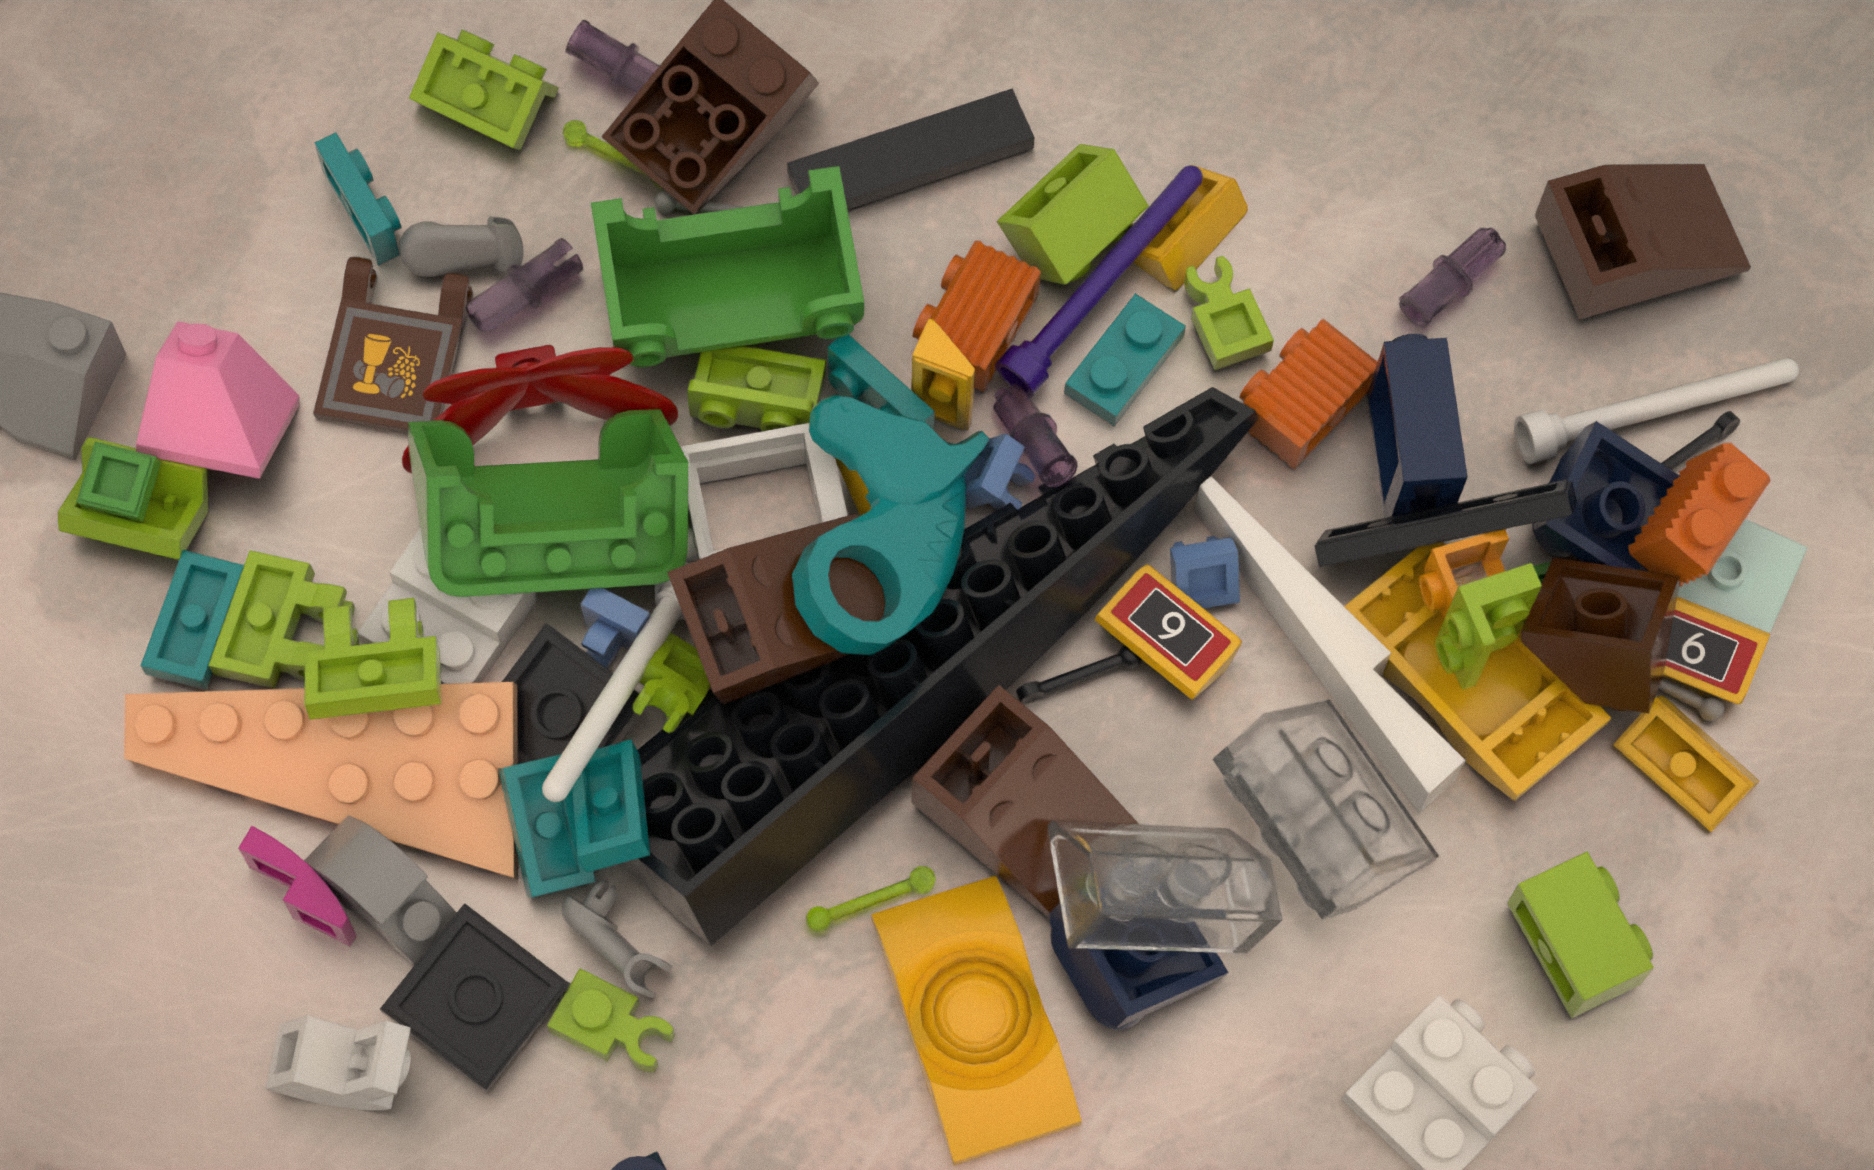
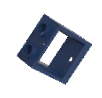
M1406 334L1392 341H1384L1367 394L1384 518L1457 503L1468 476L1447 337L1428 339L1422 334Z

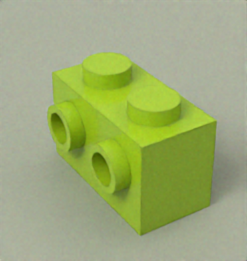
M1079 144L996 222L1021 261H1025L1029 266H1036L1041 271V280L1066 285L1082 277L1090 269L1091 261L1110 243L1120 240L1133 226V221L1149 205L1115 149Z
M1588 851L1519 883L1507 902L1571 1019L1640 986L1654 968L1650 961L1653 959L1652 948L1645 933L1638 925H1630L1617 903L1620 900V895L1613 877L1603 866L1596 867Z

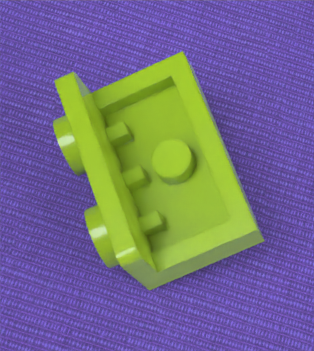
M747 346L701 352L695 379L689 381L687 390L689 414L691 417H697L703 423L717 428H730L738 424L768 431L810 423V413L815 405L820 402L826 374V360Z
M88 437L81 447L82 474L57 512L58 531L179 560L182 551L187 550L208 514L207 468L159 459L161 465L143 522L84 508L76 501L94 443L99 442L136 451L134 447Z

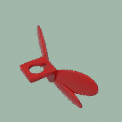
M552 345L501 353L495 357L496 368L476 369L447 376L430 384L422 394L426 401L452 404L433 421H449L459 425L469 435L472 446L491 431L509 411L556 402L564 403L604 420L610 419L617 413L648 409H661L669 426L678 419L677 407L664 395L610 375L633 361V355L629 351L616 347L584 349L556 356ZM408 445L402 456V465L407 472L412 473Z

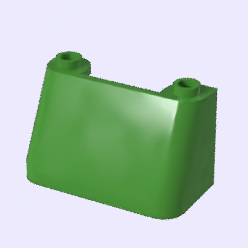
M840 167L808 170L810 181L808 188L793 197L790 187L779 188L778 202L661 220L656 218L655 207L642 209L643 219L634 218L626 214L622 198L591 202L613 347L625 349L633 355V361L630 365L634 367H650L658 365L666 357L810 335H817L823 339H835L850 334L854 330V325L863 319L864 297Z
M661 409L629 410L617 413L608 419L600 430L598 459L474 466V450L471 439L459 425L441 420L408 422L409 457L425 560L431 581L438 590L447 595L469 597L655 585L669 581L667 572L685 565L688 553L689 462Z

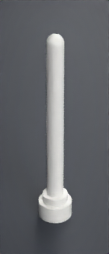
M1783 358L1561 418L1557 413L1548 414L1544 410L1517 416L1514 422L1516 443L1521 456L1528 464L1555 458L1558 450L1566 448L1567 441L1575 440L1586 426L1595 421L1612 430L1794 381L1798 377L1799 366L1793 359Z
M670 580L655 584L656 608L544 781L542 792L549 801L560 802L567 797L641 680L652 656L665 642L677 621L685 619Z

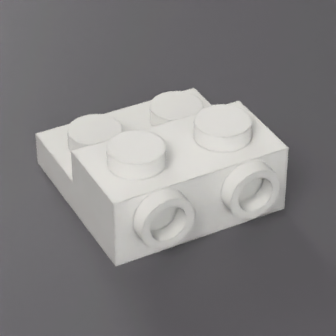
M419 528L390 570L392 583L359 629V640L362 644L390 641L388 601L414 598L417 605V621L422 622L424 637L436 636L438 642L441 684L482 683L536 603L537 598L535 592L458 597L449 596L438 590L431 581L428 572L421 528Z
M1438 995L1393 1041L1390 1048L1345 1092L1342 1100L1415 1170H1464L1530 1102L1539 1090V1087L1530 1080L1535 1075L1533 1066L1519 1051L1507 1045L1499 1051L1480 1033L1485 1028L1484 1021L1470 1005L1460 999H1455L1449 1004L1442 996Z

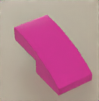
M251 826L238 847L248 867L289 887L283 901L293 919L351 947L357 935L341 904L324 880L291 849L272 836Z

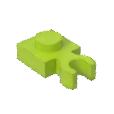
M1224 256L1217 257L1215 261L1214 271L1219 279L1218 281L1213 283L1202 281L1194 266L1187 267L1184 281L1188 295L1194 301L1202 304L1193 307L1191 320L1214 370L1270 352L1274 342L1250 288L1233 294L1231 290L1233 269L1230 262Z
M670 632L665 642L654 653L645 668V673L639 681L644 687L633 703V711L641 715L647 706H655L661 709L667 717L663 730L668 733L673 732L678 727L687 712L692 715L694 714L710 688V683L696 647Z
M581 968L577 971L547 1024L549 1032L606 1062L610 1059L616 1046L627 1050L632 1064L645 1072H655L658 1062L655 1057L644 1053L640 1049L642 1040L647 1036L657 1035L663 1040L672 1042L675 1036L673 1027L660 1017L647 1016L640 1019L633 1017L640 1005L637 996Z

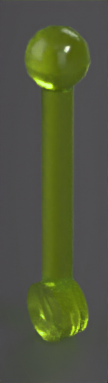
M571 120L564 125L563 136L569 146L579 147L584 144L647 176L609 143L587 133V128L583 122ZM650 178L651 183L656 188L663 189Z
M918 866L912 870L910 878L828 909L822 906L813 907L806 915V923L811 930L821 932L826 930L833 920L910 891L921 895L927 894L934 888L935 873L927 866Z

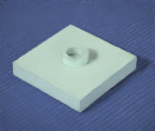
M1745 519L1708 575H1703L1701 579L1696 578L1695 581L1690 580L1688 584L1684 583L1682 587L1679 586L1678 597L1770 633L1808 547Z

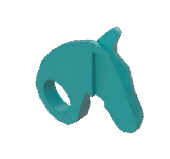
M832 395L821 400L810 413V436L812 441L826 453L841 460L849 470L858 472L869 491L865 498L870 503L871 510L852 521L824 533L804 548L792 573L795 606L813 635L839 652L872 655L890 646L932 614L940 602L954 573L965 528V475L981 455L990 438L983 431H977L956 444L948 443L922 420L889 414L851 397ZM833 558L854 559L863 563L876 575L883 588L885 598L884 613L880 621H863L851 616L838 604L831 591L828 577Z

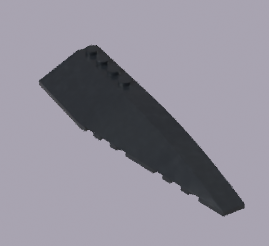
M1211 387L1143 427L1145 436L1132 444L1119 446L1113 443L1094 454V466L1067 481L1059 474L1040 485L1038 489L1041 496L1022 506L1020 510H1017L1012 503H1009L965 528L954 573L940 602L932 614L890 646L872 655L849 654L726 704L720 702L711 688L692 715L687 712L673 732L668 733L662 729L637 750L641 762L650 855L624 862V864L677 919L710 946L715 944L933 756L998 685L1007 690L1042 657L1126 572L1198 492L1199 486L1218 469L1258 420L1256 410Z

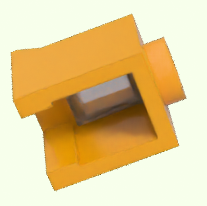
M1502 529L1480 534L1431 550L1424 568L1425 574L1419 577L1423 600L1431 612L1440 610L1443 619H1445L1458 586L1505 571L1500 558L1509 540L1506 530Z

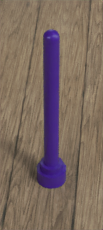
M1188 165L1181 169L1031 342L1024 340L1020 346L1011 345L996 362V371L1010 387L1026 397H1033L1048 380L1049 374L1047 370L1052 365L1050 357L1201 185L1203 174L1198 167Z

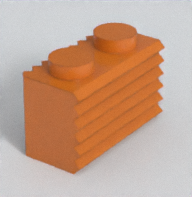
M974 241L965 258L955 255L950 261L941 282V288L946 290L937 307L927 304L923 308L915 324L912 334L913 338L919 341L928 319L934 320L975 368L974 388L984 392L996 372V362L1009 349L1027 314L1031 311L1033 304L1037 300L1041 271L1036 266H1029L1025 261H1018L1014 256H1007L1003 251H996L992 246H985L981 241Z
M1325 319L1320 320L1310 333L1304 328L1294 333L1280 352L1279 357L1283 361L1270 374L1263 369L1258 371L1248 381L1239 396L1243 404L1256 410L1258 417L1256 423L1248 431L1250 435L1257 438L1261 445L1267 446L1270 452L1276 453L1280 460L1286 461L1289 467L1296 469L1368 393L1378 362Z
M1722 443L1686 461V468L1679 471L1680 477L1673 480L1674 486L1667 489V496L1660 499L1661 505L1654 508L1655 514L1647 517L1648 524L1641 527L1642 533L1634 536L1635 543L1628 545L1629 554L1648 571L1680 576L1679 586L1681 587L1684 583L1688 584L1690 580L1695 581L1696 578L1701 579L1703 575L1707 576L1770 483L1769 475L1732 443Z

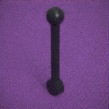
M1732 411L1723 413L1716 420L1713 427L1671 455L1661 464L1671 470L1675 469L1720 436L1724 438L1732 434L1739 426L1740 419Z
M1124 645L1118 654L1042 682H1028L1020 686L1016 693L1022 704H1029L1037 701L1046 693L1120 666L1135 668L1140 665L1142 659Z

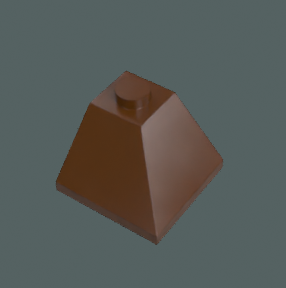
M1553 557L1541 583L1542 587L1521 630V642L1584 703L1610 707L1617 711H1635L1649 714L1664 675L1680 576Z

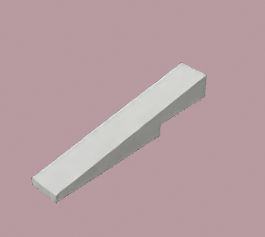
M1210 476L1199 486L1194 509L1195 513L1212 536L1218 539L1233 538L1238 550L1239 572L1420 814L1456 781L1466 760L1381 677L1391 652Z

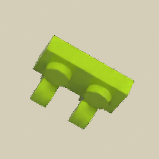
M249 550L208 665L215 676L273 689L276 687L281 671L289 673L293 677L305 682V651L324 649V645L292 640L301 613L323 623V608L349 605L353 616L355 605L353 602L345 600L347 595L345 587L313 583L315 572L310 563Z
M414 598L388 601L390 641L359 645L357 628L352 629V613L349 605L323 608L324 649L305 651L304 705L310 720L441 704L440 649L436 636L424 637L422 622L417 621V605Z

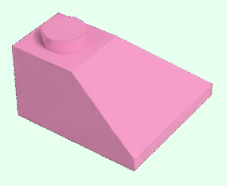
M177 321L155 359L136 442V452L156 456L158 459L260 479L299 407V395L238 333L214 329L205 324H189Z

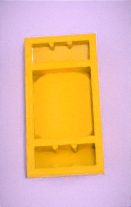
M1439 542L1417 547L1344 607L1391 652L1383 672L1384 677L1412 697L1430 715L1451 746L1466 760V763L1492 785L1516 801L1607 725L1611 717L1601 706L1586 704L1521 642V630L1514 642L1490 653L1476 685L1462 689L1455 673L1448 674L1444 670L1437 654L1435 640L1439 636L1438 633L1444 621L1441 611L1431 612L1427 608L1419 585V577L1425 574L1424 568L1431 550L1446 544ZM1473 574L1455 579L1457 586L1474 582L1475 579Z
M995 875L871 914V919L953 1166L1081 1125L1082 1120L1058 1039L1043 1007L1022 936L997 876Z

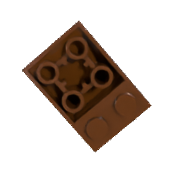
M713 0L601 137L695 215L785 126L818 86L819 82L810 71L724 0Z
M1705 164L1602 165L1548 180L1535 213V218L1579 320L1744 273L1751 268Z
M857 513L730 547L667 572L712 691L722 704L850 654L839 652L813 635L795 606L792 573L805 547L824 533L858 518ZM833 558L828 577L831 591L838 604L851 616L863 621H880L884 613L885 598L883 588L876 575L863 563L854 559Z
M1000 685L992 691L912 778L911 803L1049 919V913L1059 902L1097 887L1145 833L1144 828L1055 731Z

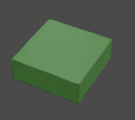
M95 442L76 502L84 508L143 522L161 461L156 456Z

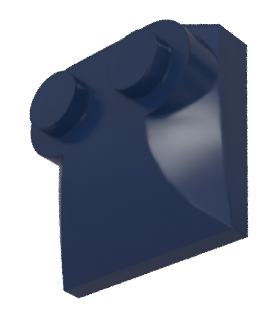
M1595 421L1582 430L1573 444L1564 453L1549 482L1553 483L1567 479L1569 482H1573L1577 499L1573 515L1532 523L1535 538L1545 551L1557 557L1575 556L1583 562L1648 571L1629 554L1628 545L1635 543L1634 536L1642 533L1641 527L1648 524L1647 517L1655 514L1654 508L1661 505L1660 499L1667 496V489L1674 486L1673 480L1679 478L1680 475L1601 423Z
M1162 861L1063 900L1049 913L1051 923L1050 939L1056 956L1091 1015L1108 1028L1115 1030L1129 1029L1135 1026L1145 1015L1222 979L1229 973Z

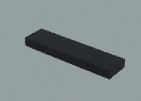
M1012 88L787 162V173L797 195L807 189L810 184L808 170L839 166L847 210L1032 149L1034 148L1035 137Z
M1567 479L1328 529L1323 532L1314 547L1319 567L1570 516L1573 515L1577 499L1573 482H1569Z

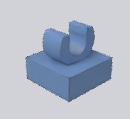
M1002 434L989 439L981 455L965 475V507L971 509L989 503L997 511L1005 505L1012 503L1017 510H1020L1023 503L1009 493L1007 485L1011 480L1013 483L1022 486L1032 483L1035 478V474L1027 465L1018 463L1025 449L1024 445L1008 434Z
M1215 536L1207 537L1206 542L1184 545L1182 541L1174 543L1173 547L1170 548L1171 583L1204 609L1240 602L1238 550L1232 537L1218 539Z
M604 588L590 589L580 604L585 626L589 629L581 643L582 647L588 649L586 653L608 669L615 660L621 646L629 650L650 618V613Z

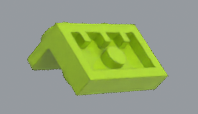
M461 29L457 39L437 32L409 99L507 146L521 150L545 95L555 98L559 87L543 80L547 69L516 54L513 55L510 64L490 55L495 44Z
M1532 563L1458 586L1438 633L1439 636L1436 637L1435 645L1442 667L1448 674L1455 673L1462 689L1476 685L1492 651L1501 649L1518 638L1517 634L1520 633L1542 587Z

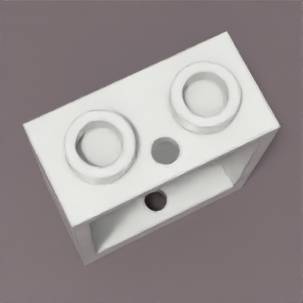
M810 423L681 446L689 462L688 514L691 527L688 528L686 562L691 563L724 550L713 551L700 487L702 483L806 464L818 522L822 523L848 516L835 457L826 453L812 441L809 433Z

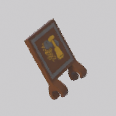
M350 257L345 268L342 298L313 414L316 418L408 433V422L433 421L443 412L444 403L426 401L422 394L433 382L452 375L463 325L473 299V290L469 286L470 283L467 276L447 273L442 283L438 315L370 304L378 279L377 273L373 269L372 260Z

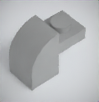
M349 815L304 860L324 880L345 908L363 916L406 961L414 965L457 913L426 880L428 878L426 873L403 851L376 829Z

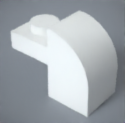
M310 1015L281 1023L278 1028L265 1089L323 1105L370 1111L391 1109L393 1097L397 1094L398 1087L405 1081L410 1068L411 1054L406 1048L411 1027L386 1020L354 1029Z

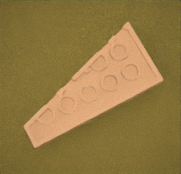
M514 682L441 684V704L313 720L309 719L304 705L305 688L125 694L124 759L337 825L349 815L367 823L392 842L518 880V855L498 771L499 768L518 764L517 685Z

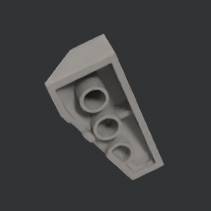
M0 293L1 429L18 442L76 460L126 356L112 321L55 302Z

